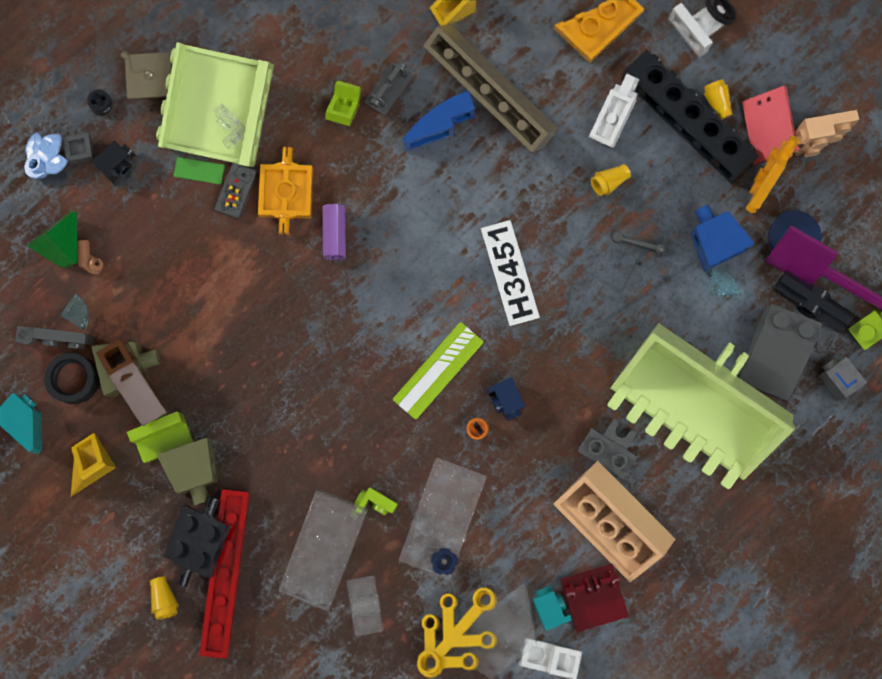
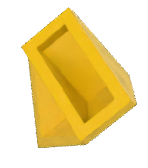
M436 0L430 7V10L440 26L452 25L476 12V0Z
M95 433L71 447L74 456L71 497L116 468Z

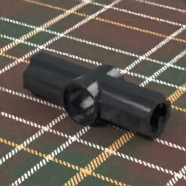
M788 270L780 277L773 289L776 293L797 305L796 309L801 314L810 319H818L839 334L844 332L855 315L832 300L831 295L825 289L814 284L809 285Z

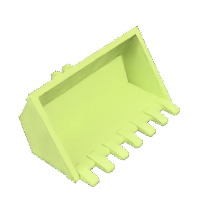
M658 323L610 389L615 391V394L607 406L615 411L624 399L631 402L634 406L626 416L629 422L636 423L644 411L653 418L645 429V433L653 437L660 427L664 425L671 430V433L664 442L665 447L672 450L679 440L683 438L690 443V446L683 455V459L691 463L698 453L702 451L709 456V459L702 468V472L707 476H711L718 465H722L728 469V472L722 479L721 485L726 489H730L738 477L745 480L795 430L793 414L737 377V374L749 357L745 352L739 355L735 364L729 370L723 364L732 354L735 347L733 344L728 343L717 360L714 361Z

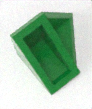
M72 211L61 217L26 246L61 268L67 269L77 264V212Z

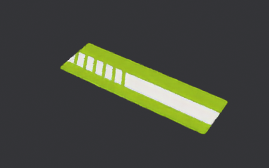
M460 322L395 395L393 401L414 419H417L484 343L483 340Z

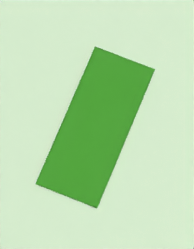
M177 157L173 177L221 184L225 165Z

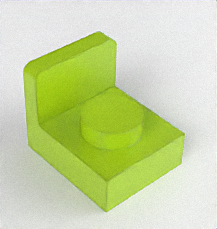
M370 487L367 492L362 490L355 501V504L358 505L356 512L360 514L364 512L369 501L374 503L372 508L383 515H386L387 512L394 514L399 505Z

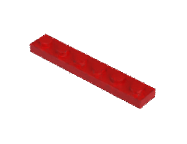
M223 489L221 492L218 518L232 525L214 575L209 579L199 656L229 658L250 492Z

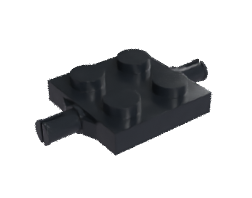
M209 495L204 510H197L185 505L182 506L164 554L165 558L176 562L182 568L176 582L179 586L188 587L192 572L207 578L214 575L232 525L221 521L214 514L220 501L217 497Z

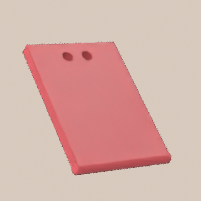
M781 86L742 102L749 141L759 155L753 164L758 165L766 162L773 147L779 148L783 140L788 141L790 135L796 136L786 86ZM797 145V147L795 148V150H794L793 152L799 150L798 145Z

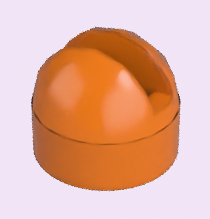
M474 418L467 424V433L473 439H482L489 432V425L482 418ZM475 422L483 429L484 433L482 435L473 425Z

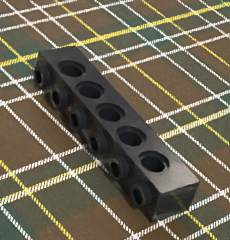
M646 49L625 69L621 80H624L626 74L638 78L639 81L634 92L730 184L743 174L758 158L759 155L756 153L753 145L749 142H744L737 135L736 130L731 125L725 124L712 107L706 106L693 89H688L675 72L669 71L657 55L651 54ZM655 77L659 80V83H651L648 78ZM667 95H675L678 101L669 100ZM685 112L694 113L696 119L688 118ZM704 129L712 130L715 136H707ZM723 147L731 148L733 155L726 154Z

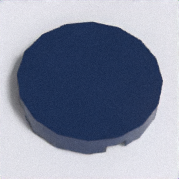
M799 210L786 211L778 215L772 222L767 234L768 243L772 250L791 225L819 242L822 240L821 228L816 219L808 213Z

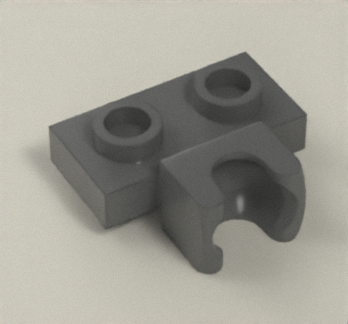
M613 418L603 435L591 428L577 451L594 462L599 461L607 470L624 480L638 456L627 450L637 432L630 429L624 436L616 435V428L619 422Z

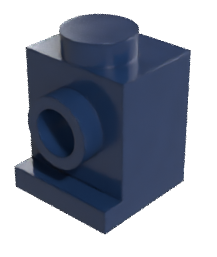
M512 377L487 388L488 396L492 394L495 396L491 400L498 414L502 412L507 421L522 415L521 410L525 408V404Z

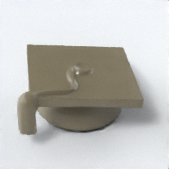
M127 51L121 53V57L125 62L128 100L167 97L166 79L168 74H171L170 52L131 55Z

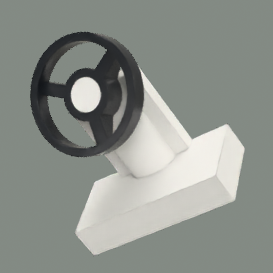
M706 0V7L694 16L688 12L682 3L673 8L669 20L699 58L708 52L713 43L709 36L724 25H731L736 20V11L728 0H714L713 7L711 0ZM720 3H722L728 9L730 14L727 13L726 9Z

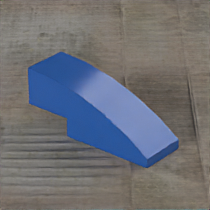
M469 91L451 97L425 114L403 138L405 151L453 136L455 124L475 118V107Z

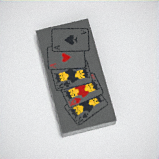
M232 163L214 208L215 212L240 220L257 178V170Z

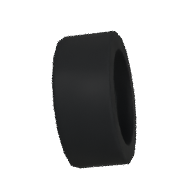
M63 353L56 356L48 364L44 373V384L47 392L54 399L67 404H81L88 401L96 393L100 382L96 365L89 358L77 353ZM70 363L81 365L87 372L85 387L75 394L64 393L57 384V376L60 370Z

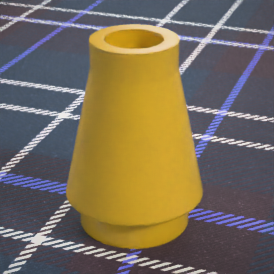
M722 79L704 86L706 92L704 96L710 106L717 112L718 117L724 119L733 115L728 84L725 85Z
M625 164L596 172L594 177L591 178L592 188L597 195L608 196L625 180L631 177V172Z
M163 576L150 580L151 612L155 614L156 620L166 619L178 614L177 607L179 605L167 583L166 577Z

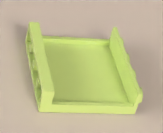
M177 42L176 48L172 49L170 62L173 65L171 74H168L166 79L167 98L161 106V115H163L162 126L158 127L156 139L159 141L158 147L255 167L274 64L192 47Z

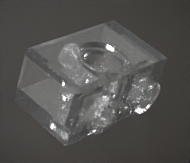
M376 575L346 580L355 637L383 632L384 623Z

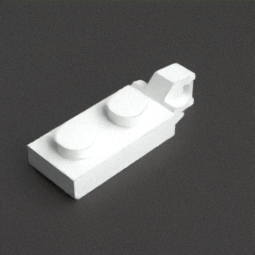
M626 74L622 85L616 84L614 89L610 90L589 137L614 148L636 102L638 94L634 91L639 81L638 78Z

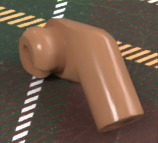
M88 240L77 241V261L79 267L90 274H99L103 270V261L90 254V243Z

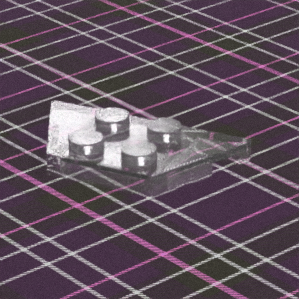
M522 584L497 603L492 610L481 615L465 632L464 635H481L485 631L494 633L497 637V644L494 648L485 649L481 646L454 647L447 654L452 657H462L465 653L475 654L479 659L476 670L493 679L536 647L537 640L527 586ZM487 635L484 638V643L486 646L492 643V637L490 635ZM471 656L466 658V665L469 667L473 665L474 660Z

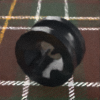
M97 89L92 91L87 97V104L94 114L102 116L111 111L113 103L106 91ZM98 98L103 100L104 105L101 107L97 105L96 100Z

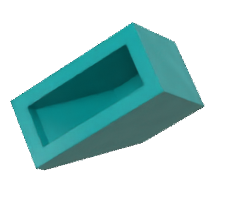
M12 393L0 406V426L29 453L39 454L42 451V413L35 408L37 402L29 395L24 394L22 396Z

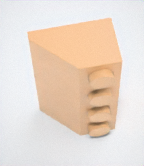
M599 461L594 463L553 504L629 582H632L661 559L676 540Z

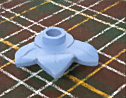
M35 133L30 137L25 150L28 158L25 163V172L29 177L42 179L48 176V174L55 175L61 172L67 165L68 160L59 155L62 144V136L60 134H50L42 138L40 134Z

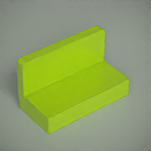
M178 411L152 421L144 427L140 426L127 432L130 442L137 445L144 463L158 459L157 455L194 442L184 415Z

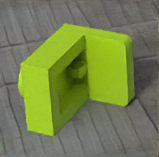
M337 81L334 96L326 110L325 119L350 126L359 107L361 88Z
M879 308L874 309L870 314L848 329L864 350L882 339V312Z

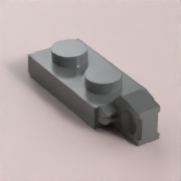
M17 326L15 342L32 345L37 340H42L41 345L57 347L58 342H67V348L84 350V345H94L95 336L86 333Z

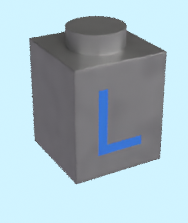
M847 357L840 360L836 358L831 359L822 366L825 371L818 375L837 401L846 399L867 383Z

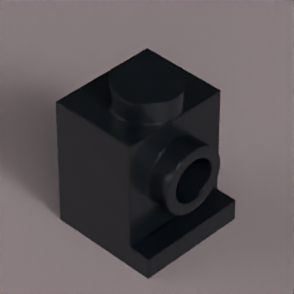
M114 140L91 162L116 187L119 184L116 179L126 175L131 170L132 165L135 163L133 158L136 155L126 144L121 147Z

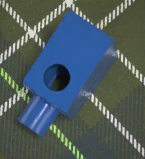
M709 204L695 211L701 224L693 229L691 236L704 272L748 251L754 245L752 239L730 212L726 211L715 217Z

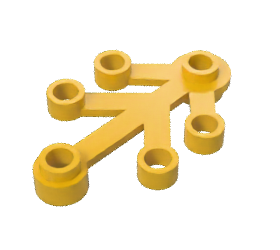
M488 588L478 589L473 595L474 605L456 626L454 610L458 606L457 597L448 593L441 597L443 641L437 648L435 631L440 627V620L437 616L431 614L423 617L422 627L425 632V650L419 655L417 660V666L422 675L436 677L441 674L444 668L463 667L466 670H474L478 667L479 659L473 653H465L462 657H445L451 648L481 646L485 649H492L496 646L497 637L492 632L485 631L481 635H464L484 611H490L496 606L497 596L492 590ZM489 595L491 598L488 605H484L482 602L483 597ZM451 597L453 604L451 607H446L445 601ZM430 618H433L435 621L432 628L427 626V621ZM490 635L492 637V643L486 646L484 643L485 636ZM469 656L474 660L473 665L470 667L465 662ZM431 658H434L436 661L433 668L428 666V661Z

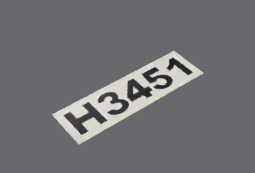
M511 220L481 228L509 326L540 318Z

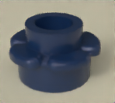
M441 548L438 552H434L431 556L432 569L439 575L452 574L455 571V565L458 564L456 554L452 553L448 548ZM443 559L447 560V563L445 565L442 564Z

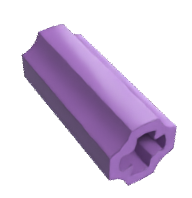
M327 204L323 206L324 259H346L345 205Z

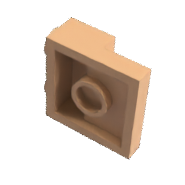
M857 110L805 119L795 130L796 137L799 138L800 143H798L799 150L793 152L794 155L804 154V157L815 156L828 143L842 140L843 136L851 131V128L859 121Z

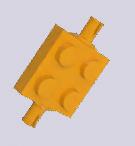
M790 135L788 141L783 140L779 148H772L766 159L767 163L764 168L761 167L753 180L754 184L749 191L752 194V198L746 206L747 211L755 213L761 207L785 169L788 159L793 156V151L798 143H800L799 138Z
M286 147L282 148V162L260 164L259 217L279 219L278 234L284 235V233L289 235L290 220L295 218H311L313 166L293 163V148L288 147V153Z

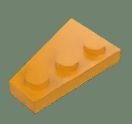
M608 0L599 4L597 8L586 13H579L571 20L556 24L554 30L591 63L643 14L644 8L635 0Z

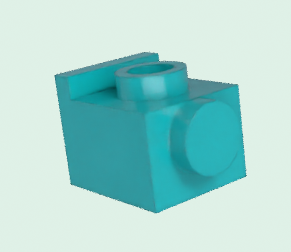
M550 585L535 591L537 596L531 599L544 630L548 631L572 621L569 614H563L562 612L566 609L560 593L555 595Z

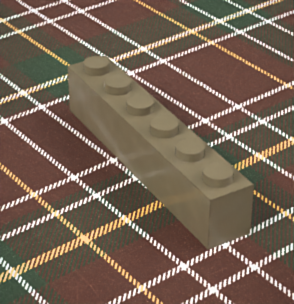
M451 24L438 26L424 44V47L531 152L544 148L559 130Z

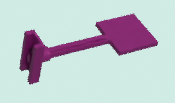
M792 225L765 260V262L783 272L788 270L809 285L814 284L820 276H824L882 310V296L829 266L839 252Z

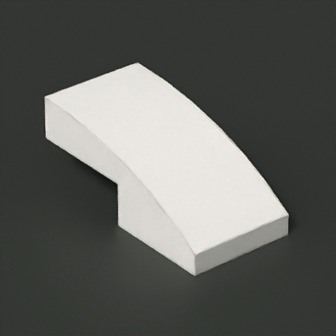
M524 637L519 665L557 676L576 679L582 652Z

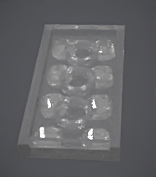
M436 458L398 561L450 580L452 574L439 575L434 572L431 556L441 548H448L458 558L487 476ZM443 559L442 564L445 565L447 563V560Z

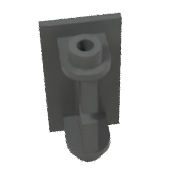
M398 61L397 64L392 62L364 103L386 116L414 75L406 70L407 66L403 62Z

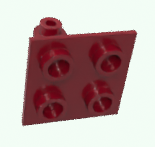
M612 563L560 579L577 633L629 617L619 586L620 579Z

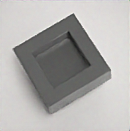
M88 132L63 137L65 156L69 165L91 161L95 158L91 135Z

